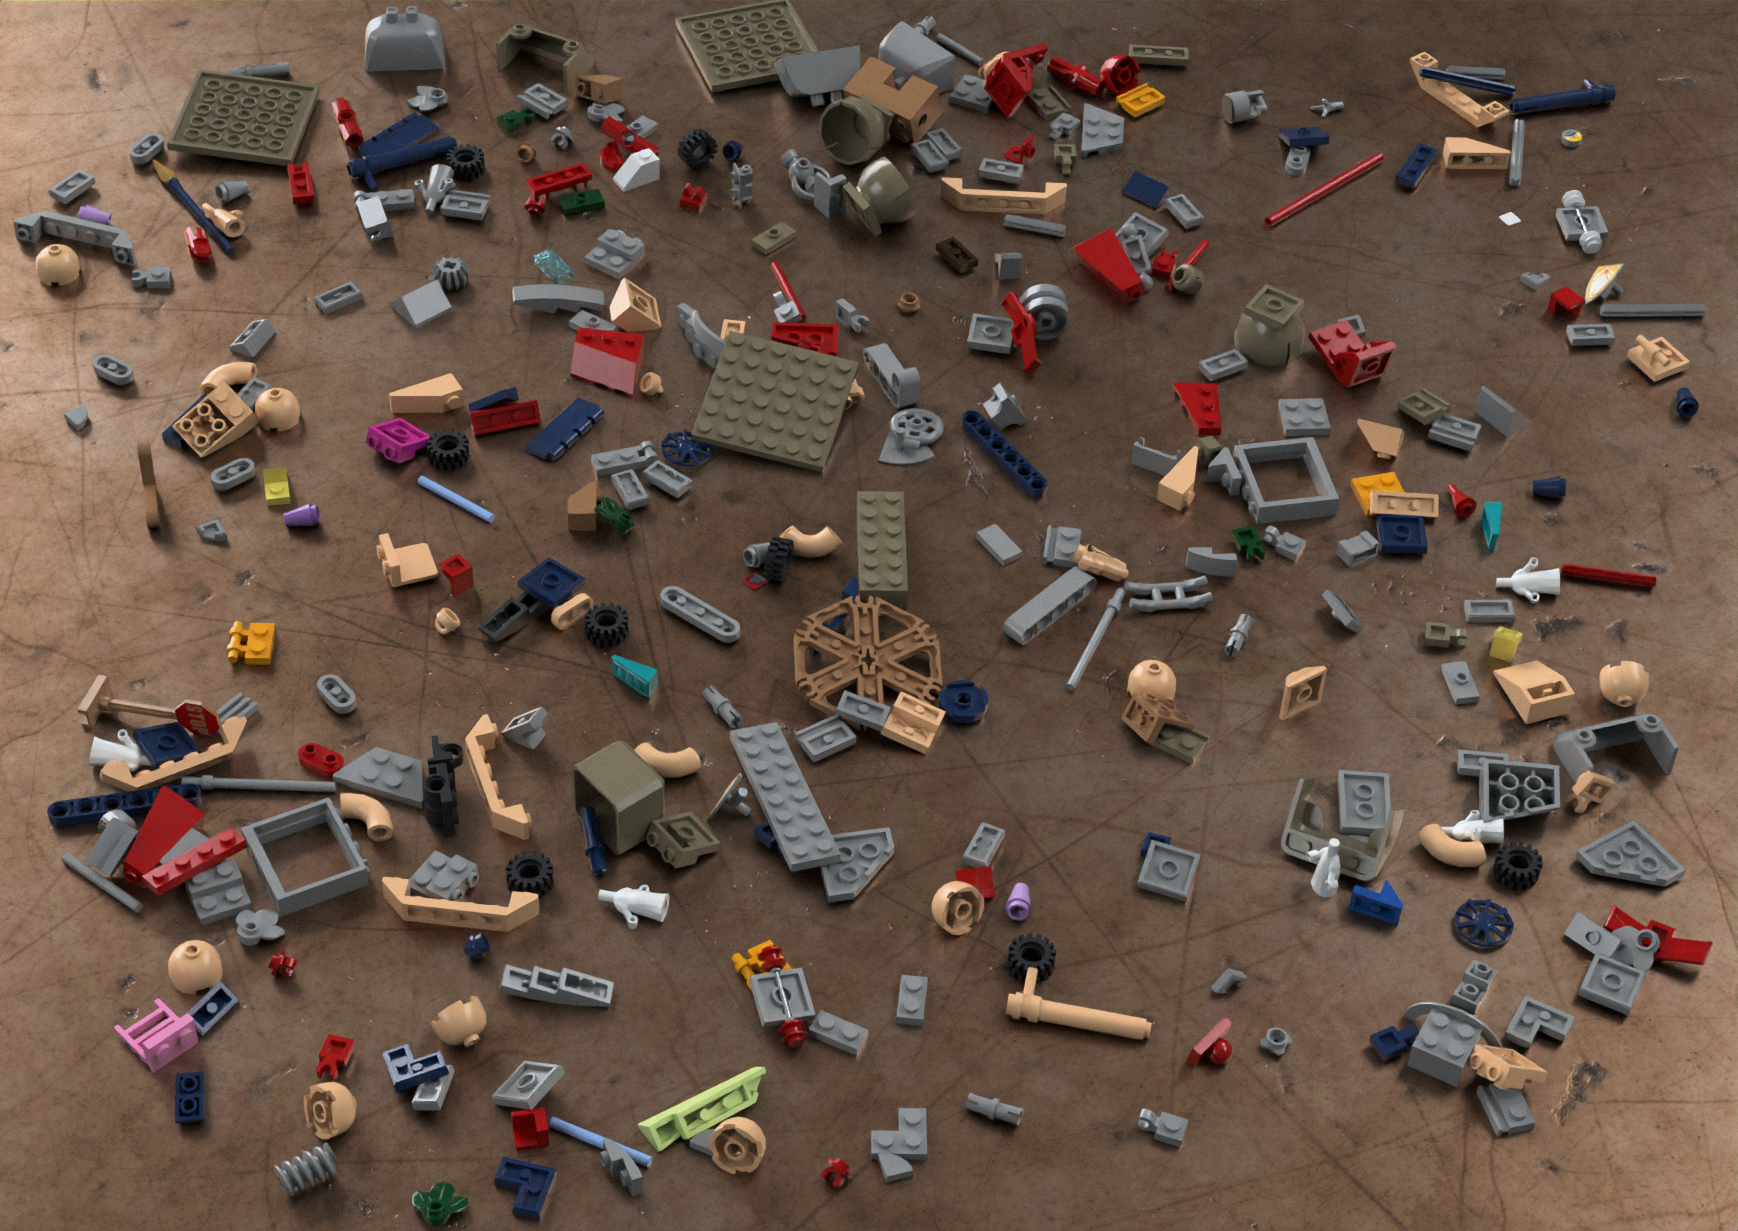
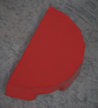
M611 141L607 143L606 147L600 149V162L604 167L614 171H619L624 162L617 142Z

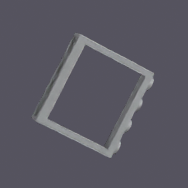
M1313 437L1234 446L1232 457L1242 477L1243 498L1247 499L1249 513L1253 514L1256 524L1335 516L1337 514L1339 497ZM1303 458L1319 496L1264 502L1249 463Z
M329 797L241 828L242 837L246 841V850L280 917L369 885L368 874L371 871L367 860H362L358 842L352 841V834L348 824L342 823L341 811L333 806ZM327 822L351 870L285 893L262 844Z

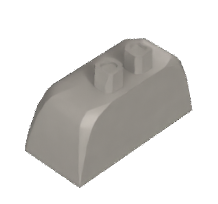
M408 6L405 14H398V8L387 7L386 14L380 15L368 23L365 34L366 72L446 68L445 42L441 27L433 17L418 13L416 6Z
M903 21L898 23L885 36L879 46L878 60L896 67V71L893 74L896 90L900 91L912 75L938 86L939 94L953 89L955 56Z
M860 45L782 57L775 61L774 65L783 87L790 96H810L813 107L825 104L823 94L829 93L831 103L843 99V89L860 70Z

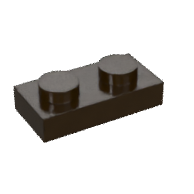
M954 237L936 244V251L960 273L978 266V259Z

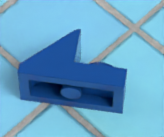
M1385 880L1380 893L1355 885L1349 909L1398 925L1404 905L1390 883Z

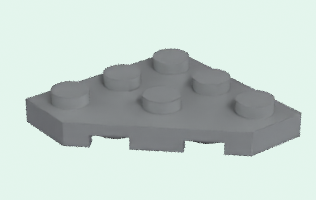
M1634 820L1577 850L1575 856L1592 874L1664 887L1684 877L1686 871Z
M890 827L832 835L841 854V860L837 863L820 866L828 902L855 899L894 854L895 846Z

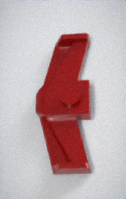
M1012 290L1000 305L1005 308L1015 324L1011 328V333L1016 347L1022 348L1024 361L1022 371L1025 374H1033L1041 366V361L1036 355L1034 341L1037 326L1033 315L1027 313L1018 299L1019 296Z
M1613 905L1604 925V928L1611 933L1625 926H1631L1638 931L1645 929L1654 931L1660 940V946L1653 954L1654 962L1668 960L1705 965L1713 948L1712 941L1704 942L1675 938L1676 928L1652 919L1648 926L1645 927L1620 910L1616 905ZM1644 940L1642 942V946L1648 947L1651 945L1650 940Z

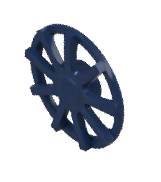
M682 429V432L667 434V437L661 442V452L667 460L674 464L697 466L710 458L712 445L707 443L694 444L697 442L695 440L688 441L687 436L691 437L692 432H686V429ZM683 436V441H681L677 437ZM673 440L676 443H668V441ZM666 447L676 448L669 452H665ZM706 447L708 449V452L698 448ZM695 453L701 454L705 458L699 461ZM674 454H678V456H680L679 461H676L672 459L671 456ZM684 458H685V459L692 458V460H693L694 462H693V463H684L683 461H684Z
M1491 899L1468 900L1467 903L1457 909L1454 919L1459 934L1468 942L1482 947H1494L1506 942L1512 934L1514 922L1508 914V910L1491 902ZM1477 906H1485L1484 913H1481ZM1470 907L1476 915L1465 912L1464 910ZM1490 907L1497 910V912L1492 915H1489L1488 913ZM1502 915L1506 919V921L1494 920ZM1463 916L1472 921L1459 923V917ZM1495 926L1508 927L1507 934L1503 933ZM1473 927L1474 931L1468 937L1462 931L1463 928ZM1493 931L1501 940L1492 943L1490 933ZM1478 934L1485 935L1486 943L1478 942L1474 939Z

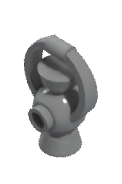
M795 149L786 151L780 158L779 163L789 168V177L792 180L793 191L803 199L814 201L815 173L820 172L828 180L831 179V176L824 168L811 164L806 158L799 159ZM805 185L806 191L802 190L799 186Z

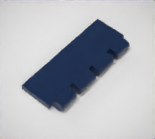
M413 112L388 127L387 130L385 129L374 135L372 139L369 138L359 144L358 149L363 156L369 154L374 156L416 144L439 130V127L423 115L419 116Z
M578 397L524 446V451L543 459L549 457V459L555 461L565 452V449H568L605 413L599 405Z

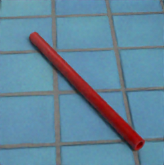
M1380 152L1376 153L1264 219L1265 224L1268 227L1275 225L1384 161L1383 154Z

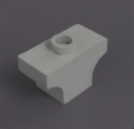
M1001 383L993 387V396L983 406L999 429L1002 430L1010 424H1019L1021 426L1028 420L1020 408L1021 403L1016 395L1010 396Z

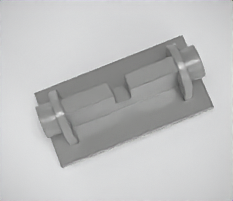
M733 163L731 198L742 209V202L749 203L753 198V186L751 184L753 182V169L750 165H743V167L738 168L736 163Z

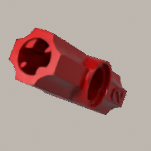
M1054 56L1047 65V71L1063 79L1065 85L1070 89L1079 87L1099 97L1105 88L1104 80L1090 74L1086 66L1082 64L1074 66Z
M343 97L336 98L331 107L338 123L339 133L343 136L346 145L356 148L363 142V135L356 120V113L352 110L348 100H345Z
M608 116L601 124L600 132L633 154L650 148L657 157L659 156V148L612 117ZM629 136H633V137H634L633 143L630 144V145H627V144H626L627 138H628Z

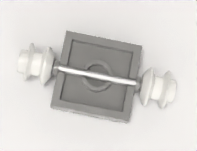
M1572 190L1567 192L1562 198L1565 208H1557L1555 214L1566 241L1579 240L1585 253H1596L1603 246L1602 239H1607L1609 233L1597 206L1584 207L1585 200L1580 191Z

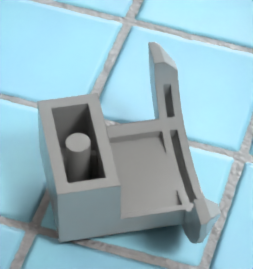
M1420 1002L1407 1008L1403 1015L1405 1018L1416 1021L1419 1016L1429 1014L1412 1045L1407 1066L1456 1087L1459 1086L1468 1068V1060L1474 1045L1477 1044L1481 1035L1489 1046L1502 1047L1500 1040L1487 1024L1476 1016L1451 1005L1436 1002Z

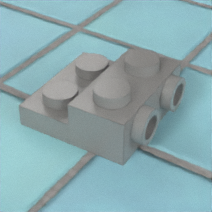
M608 229L597 239V247L584 257L585 264L620 280L645 258V246L641 239L637 237L632 239L626 236L622 230Z
M435 850L409 879L410 893L423 898L460 902L466 891L470 887H474L479 879L477 864L457 854L450 858Z
M225 859L185 881L187 892L201 926L237 915L245 909L252 910L251 901L243 885V879L235 859L229 861Z

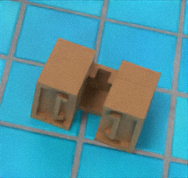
M870 57L843 89L844 97H857L860 94H864L894 114L889 128L891 136L910 145L919 142L942 114L938 86L912 75L901 90L898 91L896 90L893 76L896 67Z

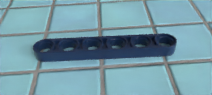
M969 410L963 413L961 421L963 430L1029 496L1033 498L1044 497L1047 494V480L979 412ZM972 419L976 420L977 422L969 423L967 422V420ZM986 432V433H989L990 435H989V436H982V435H980L979 433ZM999 445V446H1002L1003 448H1002V449H994L992 446ZM1006 459H1015L1016 461L1007 462ZM1019 472H1027V473H1029V475H1027V476H1022V475H1020V474H1018V473H1019ZM1033 485H1039V486H1042L1043 488H1042V489H1034L1032 486H1033Z
M195 784L167 786L182 798L189 793L196 794V797L193 799H185L195 807H198L202 802L200 787ZM162 787L57 801L48 807L49 821L56 827L100 822L103 815L111 811L106 809V806L109 804H118L119 806L116 810H122L130 817L148 815ZM142 800L145 802L143 805L138 807L131 805L134 801ZM90 807L93 809L91 812L86 814L79 812L82 808ZM57 811L67 812L62 817L53 816Z

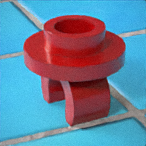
M532 192L524 208L529 214L538 216L545 212L546 207L543 204L546 198L542 196L540 202L534 200L535 193Z
M281 950L280 954L274 953L268 968L273 969L271 975L275 976L278 971L282 976L290 978L297 960L288 956L283 957L285 954L284 950Z
M837 1157L835 1161L832 1159L827 1161L832 1167L824 1169L821 1177L828 1180L832 1174H836V1180L832 1185L839 1189L844 1184V1175L851 1178L852 1174L848 1172L851 1167Z

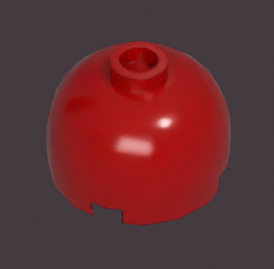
M1118 54L1111 56L1104 62L1100 71V79L1104 80V87L1109 92L1117 95L1136 88L1139 82L1137 79V73H1140L1139 64L1135 58L1127 55Z

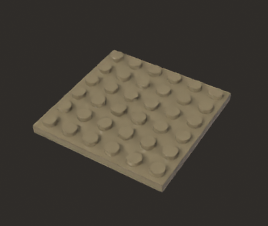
M772 0L676 18V26L711 92H721L733 88L779 81L780 78L774 65L775 61L782 57L819 52L789 0Z
M199 69L169 137L167 149L280 166L292 164L320 93L319 85Z
M730 331L691 433V440L823 472L859 368V362Z

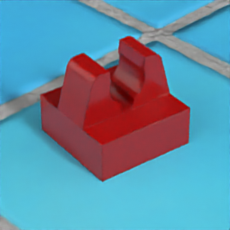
M688 183L680 198V206L699 211L707 200V192L703 191L702 186L694 189L691 188V183Z

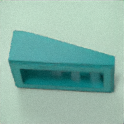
M1485 502L1480 517L1490 551H1494L1499 537L1502 514L1501 502Z
M617 655L612 656V674L644 696L651 698L658 688V670Z

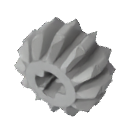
M452 256L450 258L443 257L442 260H436L433 266V281L438 280L442 289L447 288L450 291L454 288L458 290L459 286L464 287L468 281V266L465 261H461L460 257L456 259Z

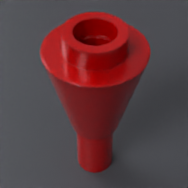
M1450 484L1447 490L1452 496L1456 515L1468 517L1473 514L1477 507L1476 501L1459 491L1454 484Z

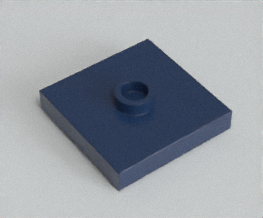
M1319 127L1279 129V137L1290 147L1329 144V136Z
M1376 515L1380 552L1427 554L1428 546L1423 516Z
M548 557L518 580V588L555 609L585 585L586 578Z
M178 722L133 731V739L154 769L160 768V765L168 761L176 763L184 760L183 757L192 752L201 753L185 728Z

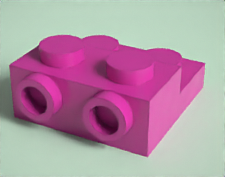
M396 418L369 426L365 443L370 449L383 453L386 459L402 463L413 459L416 450L427 447L430 435L402 418Z

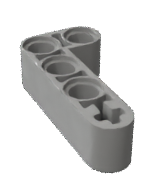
M886 343L864 348L863 357L867 367L895 408L899 409L919 403L921 380L918 370L915 367L904 369Z

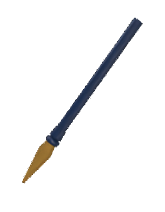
M152 159L161 182L167 184L168 188L181 198L229 255L233 254L235 251L234 247L186 193L179 180L175 178V173Z

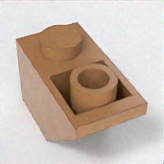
M610 75L576 76L577 96L604 104L622 99V79Z
M597 481L590 482L568 497V531H597V521H601V515L594 508L597 505H602V493L597 491Z

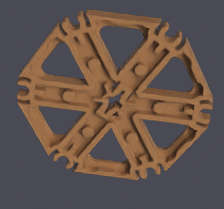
M860 595L856 596L854 603L851 596L805 617L801 628L807 631L797 629L793 639L796 686L799 685L798 691H810L805 695V701H809V705L830 716L835 715L837 707L827 702V696L854 683L857 686V695L884 704L883 684L899 693L902 691L923 702L934 705L936 698L930 694L939 697L943 683L939 639L936 640V634L930 636L925 634L929 632V624H925L926 621L878 597L875 598V605L873 604L872 596H869L868 603H862ZM843 614L849 615L852 618L854 641L823 626V623ZM886 616L906 626L908 630L879 643L878 617ZM808 649H813L837 661V663L813 674H807L805 671L804 652ZM918 653H924L929 657L930 677L926 678L898 663ZM867 654L869 662L871 663L869 671L866 662H864ZM839 716L840 721L860 730V723ZM862 725L863 730L867 731L868 726Z

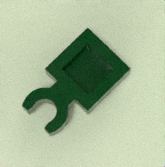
M529 107L523 108L519 113L513 110L497 116V124L507 134L524 128L525 123L536 121L535 113L530 114Z
M1253 525L1231 530V539L1239 552H1247L1246 559L1249 562H1253L1254 555H1258L1261 560L1264 559L1265 550L1261 546L1262 540Z

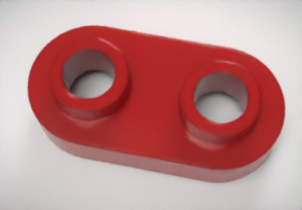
M306 743L298 750L299 763L303 767L324 777L333 778V774L344 767V759L340 754L317 743Z

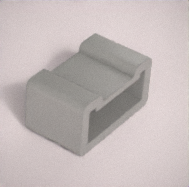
M1365 530L1356 537L1340 541L1336 554L1349 567L1376 557L1380 543Z

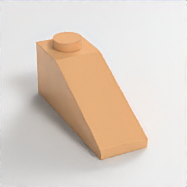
M1446 137L1443 150L1446 169H1507L1511 154L1510 150L1469 138Z
M452 373L389 393L390 410L392 413H443L464 406L463 389Z
M1194 446L1159 482L1157 500L1179 511L1186 504L1189 505L1195 496L1193 488L1199 447Z

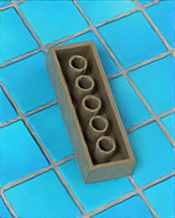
M857 491L856 515L860 601L868 603L869 596H872L873 604L875 605V598L878 597L907 611L908 579L904 492Z

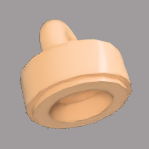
M653 372L646 373L640 382L641 391L647 395L663 393L660 376Z
M442 608L437 613L435 626L440 634L446 635L460 626V620L452 610Z

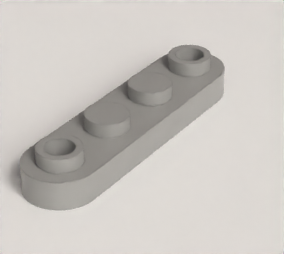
M668 586L661 591L660 602L664 608L713 637L727 643L734 642L740 637V624L736 620L676 586Z

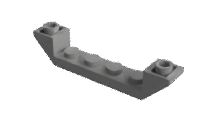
M48 211L20 217L13 221L17 239L36 243L43 233H48L112 248L114 261L133 266L136 264L134 247L122 228Z

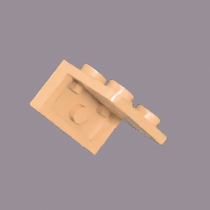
M388 533L379 535L380 545L376 546L379 560H383V572L385 576L388 575L392 587L433 579L438 576L428 544L420 543L394 549Z

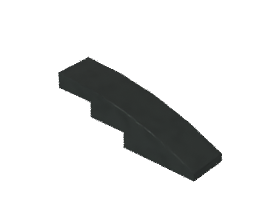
M527 592L521 594L517 599L511 596L478 626V630L496 642L530 624L552 607Z

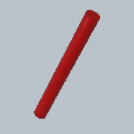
M1204 239L1184 264L1193 266L1209 247V240ZM1172 278L1165 285V290L1168 292L1175 288Z
M777 261L772 262L770 267L789 302L794 301L802 317L800 321H804L806 315Z

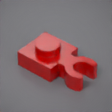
M1163 247L1161 255H1156L1152 263L1153 273L1150 275L1171 279L1176 267L1177 250H1174L1172 254H1167L1166 248Z
M328 1034L319 1053L320 1063L316 1067L317 1078H321L325 1071H330V1080L334 1082L337 1079V1067H346L355 1048L353 1039Z

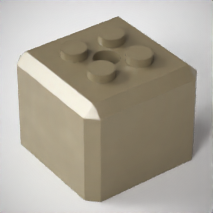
M615 741L572 766L574 811L581 820L580 813L583 808H595L601 841L615 855H620L647 839L646 835L652 820L665 818L664 779L626 742Z

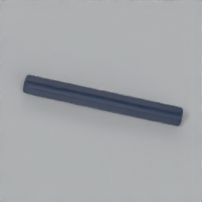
M1425 66L1421 67L1419 73L1420 77L1513 96L1516 90L1514 85Z

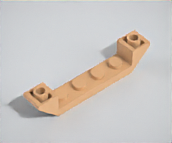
M1426 52L1410 58L1411 66L1420 87L1474 126L1479 127L1494 122L1509 114L1510 111L1496 101L1482 107L1448 82L1420 77L1419 73L1422 66L1435 69L1438 67L1439 61Z
M942 177L940 197L961 211L1045 215L1065 203L1067 183L1046 182L1045 193L962 189V178Z
M488 714L483 715L465 738L466 755L492 827L527 840L529 839V828L533 827L530 814L524 812L522 804L505 808L503 800H498L499 790L496 781H491L492 771L490 764H485L484 762L486 760L485 751L496 748L495 738H498L499 735L496 723L491 724Z
M234 716L223 722L224 724L220 728V735L224 745L222 743L214 744L207 748L208 751L200 754L192 752L184 756V760L176 763L174 761L165 762L159 766L160 769L152 772L150 770L141 771L135 775V778H132L125 760L119 763L117 760L106 763L100 770V779L105 783L128 792L152 789L230 760L245 729L247 719L245 716L241 718Z
M383 877L382 879L384 898L405 921L509 932L539 914L538 894L512 891L509 907H501L498 905H483L446 899H430L420 896L413 897L410 895L409 879L398 877Z

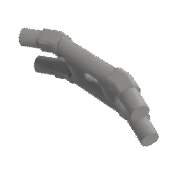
M1206 575L1183 582L1143 584L1127 581L1124 585L1126 591H1131L1138 595H1152L1153 600L1131 598L1129 601L1130 607L1144 612L1180 608L1195 609L1203 606V604L1214 601L1211 592L1186 598L1184 593L1197 590L1199 587L1209 584ZM1175 592L1176 599L1163 600L1161 593Z

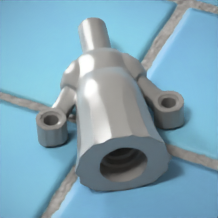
M438 164L430 168L427 190L423 180L415 181L417 189L422 192L423 199L427 202L425 212L429 215L433 214L436 204L445 199L446 192L455 187L452 179L454 170L447 165Z

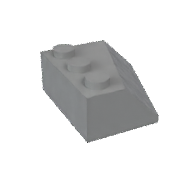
M1483 759L1479 773V812L1483 823L1502 818L1507 820L1560 810L1559 765Z

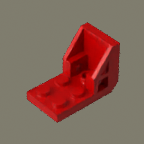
M1045 43L1004 53L985 79L984 89L1006 118L1012 117L1032 90L1031 75L1035 72V67L1044 59V55L1049 49Z
M1347 320L1312 331L1308 336L1336 379L1344 387H1351L1385 375L1397 348L1393 341H1372L1363 344Z

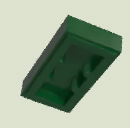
M599 189L558 197V202L564 215L605 207V201Z

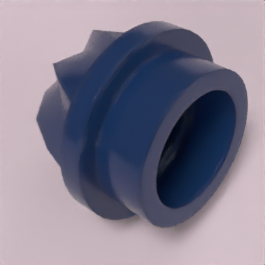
M736 141L727 142L722 150L723 156L727 160L738 161L744 152L743 145Z
M482 932L477 935L471 934L464 944L465 954L472 959L485 958L487 956L486 953L491 951V946Z

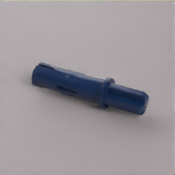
M585 807L580 813L587 846L585 855L589 858L591 872L596 876H600L607 870L604 858L606 850L601 843L595 808Z

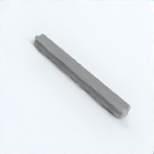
M1516 119L1513 125L1509 184L1516 187L1520 185L1525 132V121L1523 119Z
M1602 304L1600 306L1601 317L1704 316L1706 312L1705 304Z

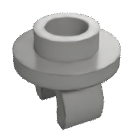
M564 126L562 128L557 127V133L551 138L554 145L562 140L559 143L562 149L568 146V141L573 142L574 140L572 131Z

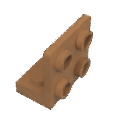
M1134 693L1121 717L1145 742L1154 744L1164 723L1193 729L1195 726L1188 719L1189 715L1175 707L1176 703L1168 698L1160 700L1148 693L1144 695Z

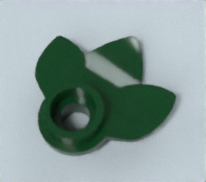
M602 497L601 500L604 507H595L594 510L604 519L612 522V526L619 532L627 533L629 530H632L634 522L629 511L624 507H619L614 500Z
M440 1182L433 1185L429 1192L415 1191L412 1195V1205L414 1209L422 1212V1217L429 1226L439 1227L447 1223L450 1215L464 1211L468 1205V1198L455 1196V1189L452 1184Z

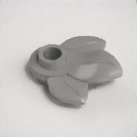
M417 86L419 96L407 99V103L410 106L419 108L420 111H430L446 104L448 95L440 88Z
M597 101L588 107L587 110L589 119L596 122H602L608 116L618 122H622L619 114L625 112V108L619 104H604Z
M249 909L241 911L236 918V924L238 925L237 936L240 942L246 945H254L260 942V939L274 940L281 937L285 931L276 926L279 919L278 912L271 909H262L257 913Z
M1631 926L1614 930L1612 934L1623 940L1612 959L1628 966L1633 965L1634 968L1643 972L1650 969L1654 962L1653 954L1660 946L1658 935L1652 930L1638 931ZM1644 940H1650L1651 945L1648 947L1642 946V942Z

